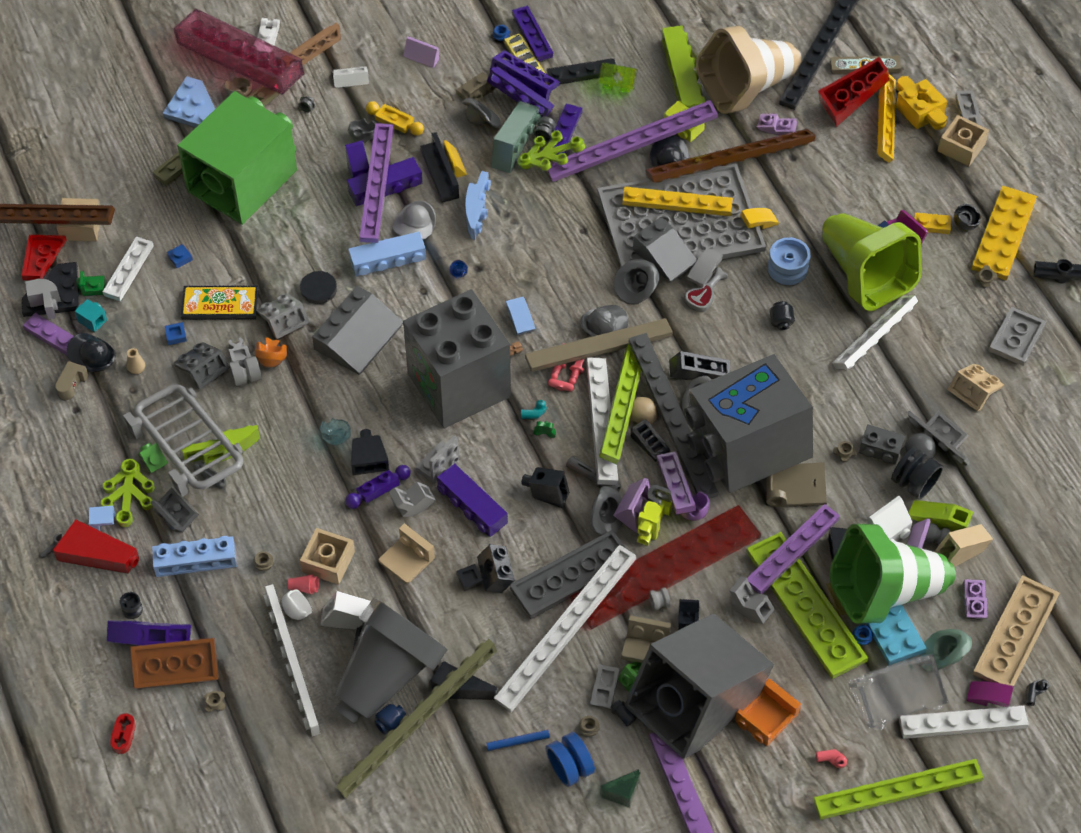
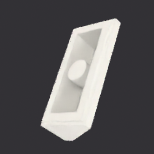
M367 67L333 70L335 88L369 84Z

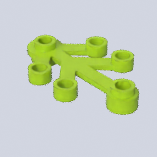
M556 130L551 133L552 139L546 146L543 136L536 137L534 139L535 145L528 153L521 154L517 159V163L523 169H530L535 166L546 171L551 168L550 161L557 162L559 165H565L568 162L567 155L560 152L572 149L575 153L581 152L585 149V143L582 138L575 136L570 140L571 142L554 147L563 139L561 132ZM544 147L541 152H538L540 148Z
M133 459L124 460L120 466V472L103 483L104 492L110 495L101 500V506H114L113 503L123 496L122 510L116 514L117 523L121 527H129L133 522V516L130 512L132 495L140 501L144 510H149L153 507L151 497L145 496L133 484V478L142 484L143 491L146 493L154 491V482L139 472V463ZM125 478L124 484L115 491V485Z

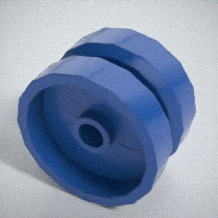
M572 731L563 736L562 743L556 740L545 746L547 757L554 772L566 787L577 783L579 775L586 778L595 773L592 757L581 738Z

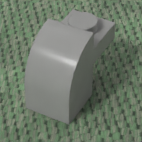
M46 279L25 281L30 306L44 305L48 319L56 318L57 302L61 300L55 284Z
M419 482L414 483L406 491L394 487L389 492L393 498L392 503L399 509L403 517L414 516L426 510L436 501L428 486Z
M740 577L729 590L734 599L731 603L732 606L751 621L763 624L775 610L767 595L754 592L747 578Z

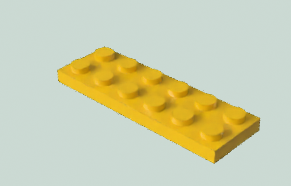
M1002 185L971 270L980 272L983 266L988 265L994 273H997L999 279L1007 281L1037 198L1036 195Z

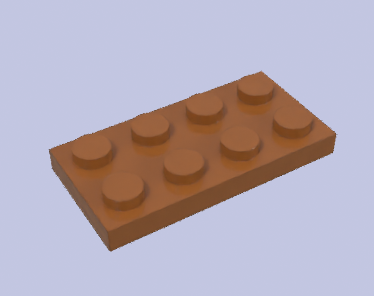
M215 638L130 647L134 688L219 679Z

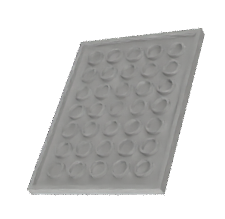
M737 163L713 167L710 170L696 171L694 174L680 175L678 178L665 179L659 183L646 179L597 188L620 267L631 260L643 259L633 250L634 235L660 217L675 229L696 260H698L706 248L723 255L722 259L766 251V244L759 226L748 229L740 216L742 210L751 209L752 205ZM624 187L733 198L731 216L622 205Z

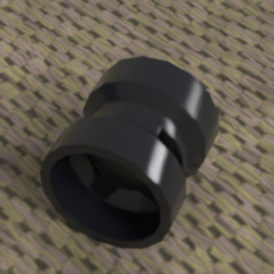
M126 592L120 597L119 602L123 615L128 619L140 617L143 607L138 594Z

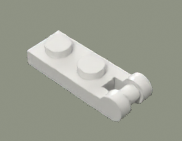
M267 18L261 19V26L253 53L254 58L271 60L280 25L279 19H273V21Z

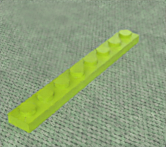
M629 344L625 350L599 453L600 458L616 465L620 460L641 374V369Z
M972 759L814 797L813 802L819 819L822 820L983 781L984 777L977 759Z

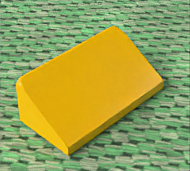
M444 140L443 149L455 177L467 175L457 149L447 140Z

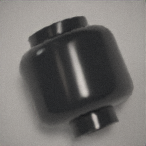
M779 301L770 308L771 324L779 330H787L795 322L793 306L788 304V302Z

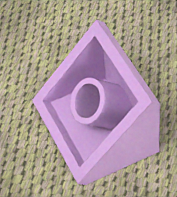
M646 478L629 485L613 515L634 532H638V516L640 512H644V506L648 502L650 484Z

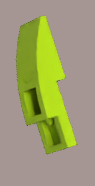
M248 425L244 428L228 429L222 432L233 446L238 443L243 451L260 439L258 425ZM211 439L187 446L182 449L184 460L219 440ZM221 444L190 462L204 460L205 465L225 455L228 451ZM229 456L222 461L232 458V456Z

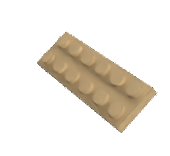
M1022 575L973 671V675L988 682L1014 686L1060 593Z

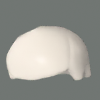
M290 590L282 597L283 610L290 618L301 620L312 613L308 600L299 590Z

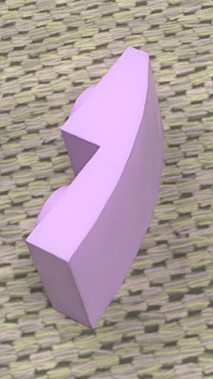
M760 114L757 128L763 132L783 135L795 132L797 120L796 118L779 119L778 114Z
M965 579L963 585L966 618L987 619L985 580Z

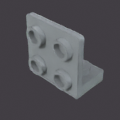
M282 294L276 300L261 305V308L256 310L257 314L268 321L276 339L310 323L303 304L289 294Z
M454 435L446 444L441 441L416 466V471L432 483H435L437 476L458 462V437Z

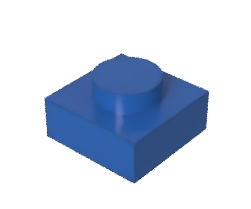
M183 244L167 252L168 258L176 268L193 260L192 255Z
M183 322L164 326L168 345L187 342Z

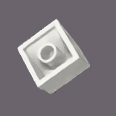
M898 496L871 515L868 524L880 525L889 540L897 542L900 539L904 540L910 535L912 520L902 498Z

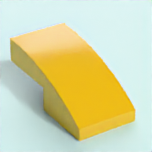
M751 208L742 210L740 214L748 229L756 226H761L762 229L779 224L771 209Z

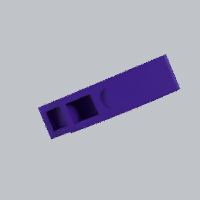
M108 620L107 642L149 645L187 641L191 637V624Z

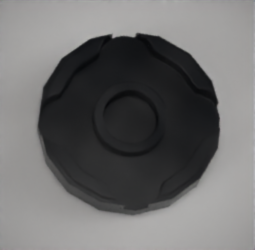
M313 271L302 278L300 292L302 297L309 303L324 304L327 300L335 297L337 282L328 272Z

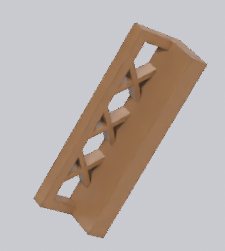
M335 23L332 26H328L277 61L278 66L290 75L340 41V25Z

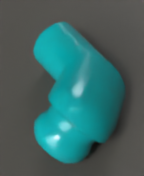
M538 400L532 410H521V419L540 418L547 410L546 402Z

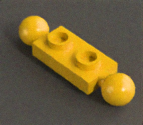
M374 101L366 104V112L369 115H375V120L383 124H393L394 129L403 133L410 129V132L415 136H419L424 132L423 124L414 122V117L386 104L379 108V105Z

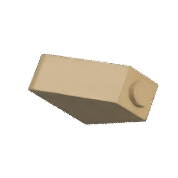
M980 524L949 532L934 552L943 554L948 562H951L955 567L984 552L993 538L983 525Z

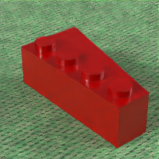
M878 57L818 90L819 100L836 126H839L889 81L888 68L881 58Z

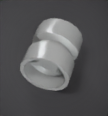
M256 356L245 358L244 362L237 360L229 363L235 386L244 385L247 383V380L251 382L262 380Z

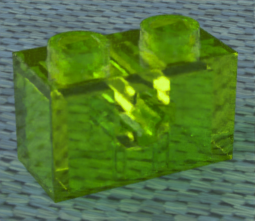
M602 63L599 84H603L602 88L613 89V86L620 87L619 91L630 92V89H635L638 69ZM620 73L619 75L622 77V80L616 83L617 80L614 79V76Z

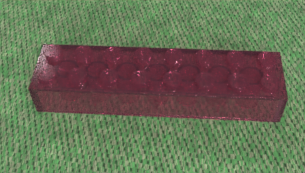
M196 8L173 28L177 44L281 95L304 75L301 58Z

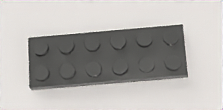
M611 530L512 583L510 590L530 619L580 593L619 545L624 548L625 546L614 531Z

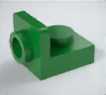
M80 271V278H77V288L81 289L82 296L103 295L106 281L105 276L86 277L85 272Z

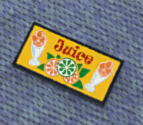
M184 286L181 320H256L259 288L258 286Z

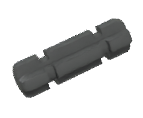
M198 460L193 465L194 471L205 466V463ZM212 468L201 472V476L205 479L217 474ZM224 478L217 482L215 486L222 489L227 484L226 479Z

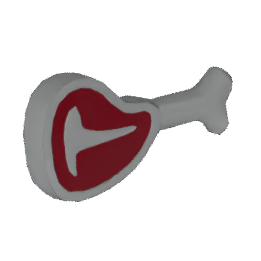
M720 267L715 268V275L703 287L691 289L686 293L685 303L698 312L707 311L714 299L713 287L719 280L728 278V274L722 272Z

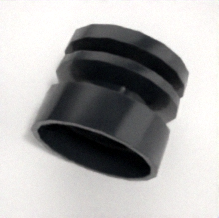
M913 447L900 459L891 480L899 483V486L902 488L910 483L908 492L920 500L929 493L938 481L943 471V465L933 458L925 462L927 455L924 452L920 453V449L917 447Z

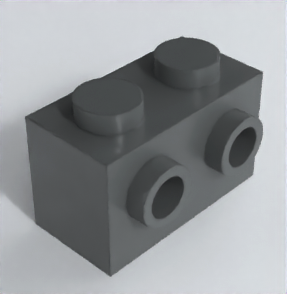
M867 424L859 453L866 457L880 459L886 463L897 464L905 435Z

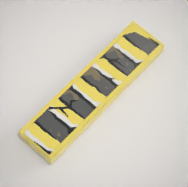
M521 34L504 39L505 45L512 55L544 72Z

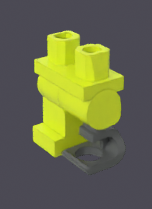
M653 485L649 488L648 502L644 506V512H640L638 516V543L648 546L651 539H657L663 515L669 516L672 511L673 504L669 489L659 485Z

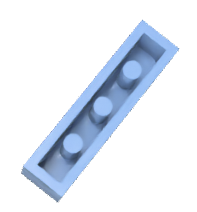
M420 231L381 240L378 243L348 248L355 276L383 271L388 268L399 267L426 259V249Z

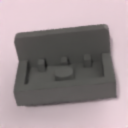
M172 487L159 502L155 500L151 502L155 507L154 512L161 518L164 517L167 520L165 522L166 525L172 530L177 529L184 532L199 515L181 497L178 491Z

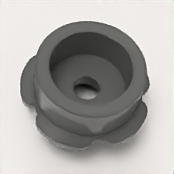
M302 96L298 105L302 111L310 112L315 108L313 98L310 96Z

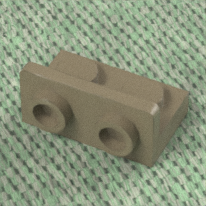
M482 72L457 88L456 93L463 100L471 97L479 101L488 93H492L496 87L487 82L488 76Z

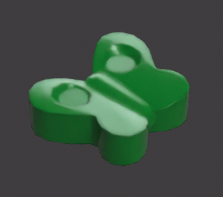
M537 421L533 434L536 436L546 434L550 438H555L556 430L553 428V423Z

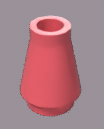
M313 574L289 578L288 589H297L307 594L317 593L319 590V579Z

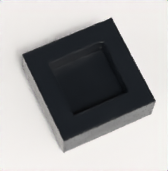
M475 564L456 571L464 591L483 584V579Z

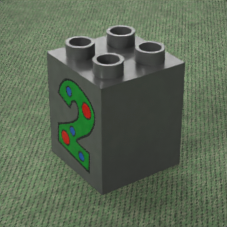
M472 289L403 320L407 373L444 429L511 397L510 343Z

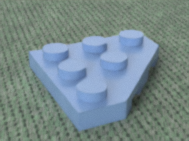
M186 76L164 110V118L196 128L210 115L215 108L203 81Z

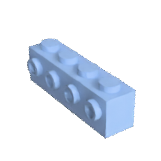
M221 536L215 539L204 538L191 542L181 541L175 544L163 543L158 546H152L153 568L156 577L237 567L233 536Z

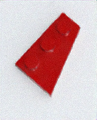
M29 235L21 275L23 281L43 279L67 241L66 235Z

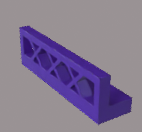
M505 50L492 58L490 70L493 66L495 68L498 66L548 101L551 91L559 86V81Z
M493 66L490 70L487 82L519 103L521 101L538 106L541 117H547L553 110L554 104L498 66L496 68Z

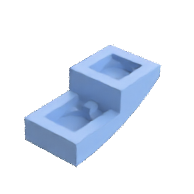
M524 297L505 302L516 335L535 330Z

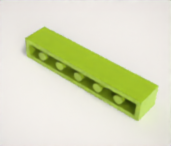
M683 26L662 28L661 41L677 101H680L688 108L704 103L705 98L701 96L702 87L697 82L698 75L697 71L694 70L695 61L690 56L691 46L687 44V32H684Z

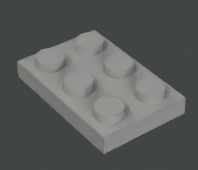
M1011 307L988 351L1024 366L1045 327L1046 321Z

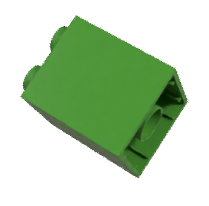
M234 91L177 145L187 192L243 225L297 171L296 146L293 143V124L291 120L281 112L274 114L265 109L257 98L253 96L246 98Z

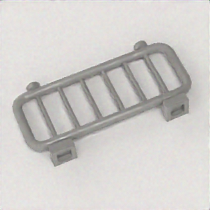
M174 384L140 401L134 408L136 418L130 412L123 415L127 428L136 439L143 436L141 428L144 426L179 470L181 475L176 469L168 472L172 485L183 497L189 493L186 487L188 484L195 489H206L237 472L243 465V458L241 456L243 450L238 443L234 444V446L198 404L194 399L197 396L192 387L186 389L182 385ZM173 392H179L182 397L146 417L142 413L145 407ZM183 400H186L191 408L155 428L148 420ZM192 411H195L200 417L199 420L164 439L157 432V430ZM201 422H204L210 429L174 450L166 443ZM211 433L219 440L184 461H181L175 454ZM221 444L228 451L225 455L193 473H190L185 464ZM229 456L235 459L233 465L204 481L199 482L194 478L195 475Z

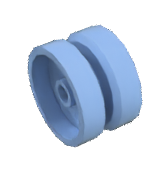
M793 237L777 240L772 245L769 253L768 273L771 278L783 285H795L803 281L808 273L811 257L810 249L803 241Z

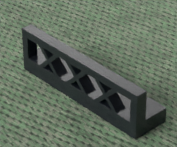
M437 132L431 133L432 143L421 145L420 151L442 203L458 199L459 184Z

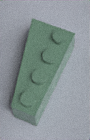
M519 101L493 139L491 168L507 173L512 172L517 159L541 118L538 106Z

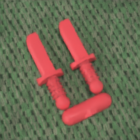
M585 359L577 360L574 365H571L570 370L572 373L569 383L557 380L561 369H565L566 364L554 366L551 379L548 380V385L559 391H573L579 373L582 374L584 372L582 365Z

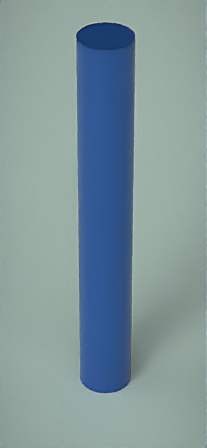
M549 730L488 742L486 745L488 751L547 739L550 738Z

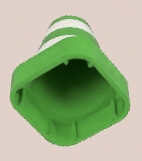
M851 524L844 534L830 568L831 587L851 621L856 624L882 623L886 619L891 607L943 594L954 583L956 578L954 565L948 562L943 554L889 540L882 527L878 524Z

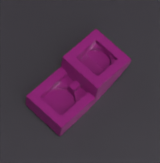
M971 681L966 701L983 706L991 703L1009 708L1014 686L995 682Z

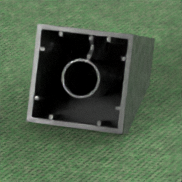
M713 613L650 644L624 705L677 754L685 759L701 750L736 717V712L739 709L743 711L761 694L774 664Z

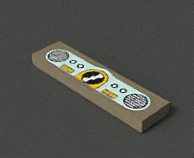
M899 56L830 57L831 74H849L878 57L884 62L889 73H900Z

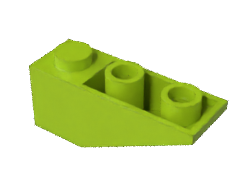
M919 500L913 501L908 512L913 520L921 522L925 519H930V524H936L940 528L939 530L945 527L950 529V532L968 528L973 515V511L956 504Z

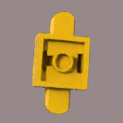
M908 76L900 77L896 86L899 93L895 107L916 129L928 123L935 130L943 129L948 118L945 115L948 101L927 79L915 84Z

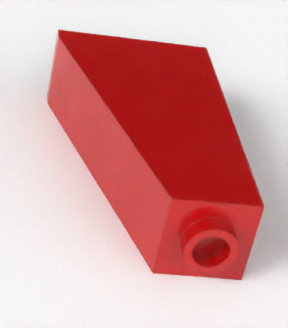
M76 519L53 549L57 561L127 574L139 562V555L135 547Z

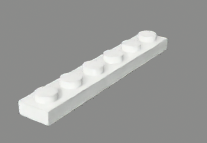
M902 296L832 362L834 367L845 370L852 368L855 362L863 357L870 347L876 345L878 340L887 334L894 324L900 322L902 317L913 309V306L918 302L916 296Z
M1024 706L905 715L899 718L903 739L1024 729L1029 725Z

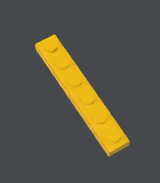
M890 74L889 81L879 89L877 154L888 163L894 160L896 80Z
M624 187L622 205L731 216L733 198Z

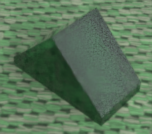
M639 769L600 785L599 794L601 798L630 808L640 782L641 772Z

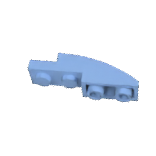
M481 171L477 184L469 183L466 194V222L469 234L473 240L476 239L478 233H481L482 220L486 219L488 209H485L486 190L489 191L491 180H489V173Z

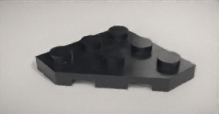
M77 262L57 264L43 277V279L53 282L57 287L61 301L57 302L58 310H55V313L75 311L80 305L79 289L77 288ZM27 293L22 297L23 317L33 316L35 313L45 315L44 305L31 307Z

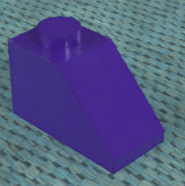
M363 141L345 145L347 167L351 178L368 173L369 163Z

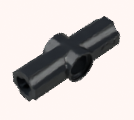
M1067 259L1058 260L1057 263L1035 261L1033 276L1037 278H1051L1058 283H1066L1068 280L1081 281V264H1072Z

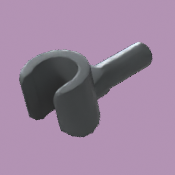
M59 533L54 536V543L40 554L42 558L53 551L61 540L62 534Z

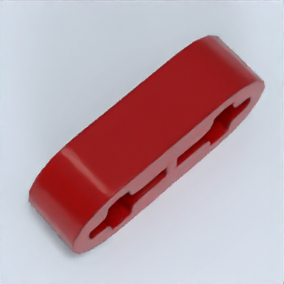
M123 713L115 721L110 744L113 751L117 754H124L131 747L136 729V723L131 714ZM126 721H129V724L126 725L125 731H123L122 724H125ZM121 737H123L125 744H121V746L118 747L117 743H120Z

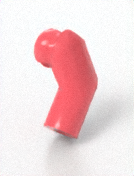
M835 749L816 752L817 762L829 761L837 768H843L847 764L846 757Z

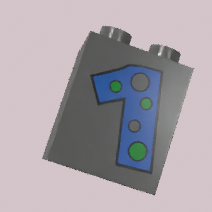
M775 354L689 389L691 406L685 408L684 413L693 431L686 434L688 445L694 455L703 453L707 459L704 461V466L710 480L713 483L721 480L729 493L813 458V407Z

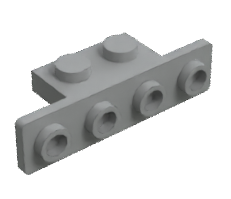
M910 410L907 414L910 417L908 421L916 428L918 426L924 429L923 433L939 441L937 445L945 452L950 450L954 454L952 457L958 463L962 464L964 462L967 465L970 463L968 458L957 450L967 439L968 434L939 410L927 424Z

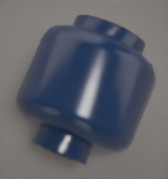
M387 704L376 713V721L374 723L378 730L385 735L389 731L395 730L407 714L400 705L396 707L394 704Z

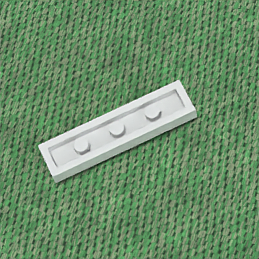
M139 237L134 239L103 290L105 297L117 301L122 300L154 246L152 241Z

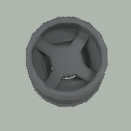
M541 117L534 131V136H543L545 142L549 141L551 133L556 127L555 121L549 117Z
M931 523L925 542L931 544L936 541L939 546L950 532V529L944 527L939 530L940 528L936 524Z

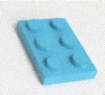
M903 605L891 607L886 619L882 623L866 624L872 631L873 638L888 665L926 653L927 648Z

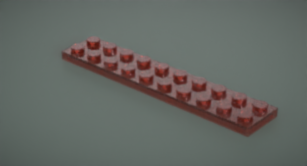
M739 505L636 559L588 617L586 623L591 630L649 599V591L654 590L657 592L661 588L667 589L760 539L761 533ZM582 590L571 595L570 599L572 602L575 600V598L580 594Z

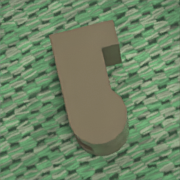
M68 361L55 385L60 399H72L79 382L87 380L88 373L85 366Z

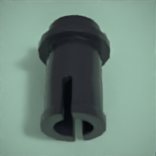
M619 699L611 705V712L616 714L625 726L628 727L636 720V717L625 707V702H621Z

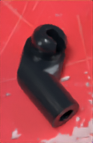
M1042 679L1030 683L1026 688L1024 703L1028 706H1034L1036 696L1048 690V681Z

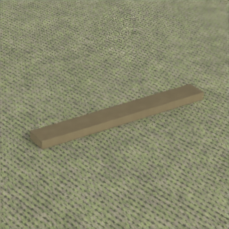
M666 318L526 353L525 359L531 372L624 349L629 344V338L647 333L651 342L671 337L673 331Z

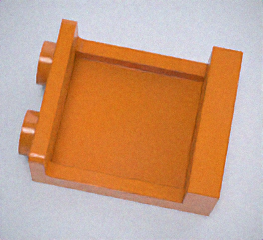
M769 678L761 694L743 711L739 709L736 712L735 721L741 729L749 731L757 742L768 746L800 713L801 703Z

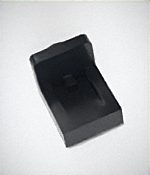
M679 600L678 630L699 621V600Z

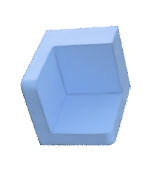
M113 506L89 508V526L100 531V526L114 524L116 513Z

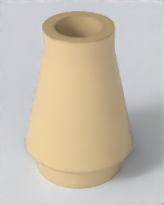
M135 348L127 351L126 368L132 374H140L145 368V361Z

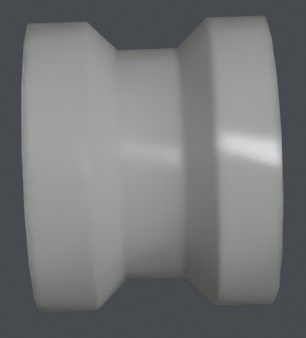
M661 588L657 592L654 590L649 591L650 603L654 611L659 610L660 607H670V598L666 588Z

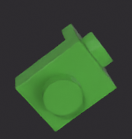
M148 443L140 448L141 452L138 453V456L142 458L150 473L168 464L157 443L154 445Z

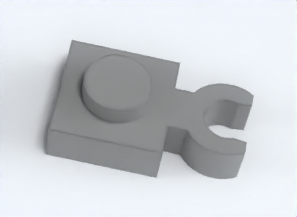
M241 337L237 344L229 340V355L232 362L237 360L244 362L245 358L251 357L248 346H244Z

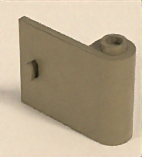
M825 462L796 464L766 477L767 504L773 507L827 505Z

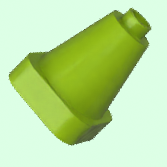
M846 213L832 215L825 220L822 226V239L847 275L849 296L865 310L873 311L910 292L920 281L922 275L921 239L919 235L903 223L896 222L882 228Z

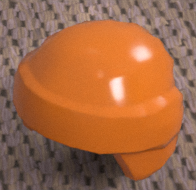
M266 338V345L261 344V342L256 343L254 354L262 366L269 368L277 367L287 356V346L284 344L277 346L280 340L272 341V339Z

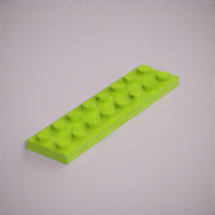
M779 532L748 547L746 553L758 568L786 541V538L782 532ZM799 558L770 588L831 679H834L866 663L868 657Z

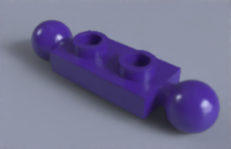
M399 465L395 473L388 470L356 488L357 494L350 493L346 496V506L355 509L360 505L361 500L369 503L394 487L399 486V479L406 480L410 477V468L407 465Z

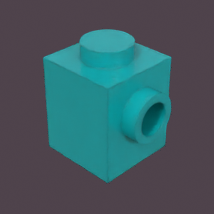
M87 299L75 310L78 323L94 333L107 321L105 310L97 302L93 303Z

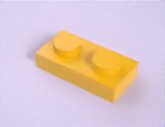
M914 213V219L928 230V233L950 234L951 216Z

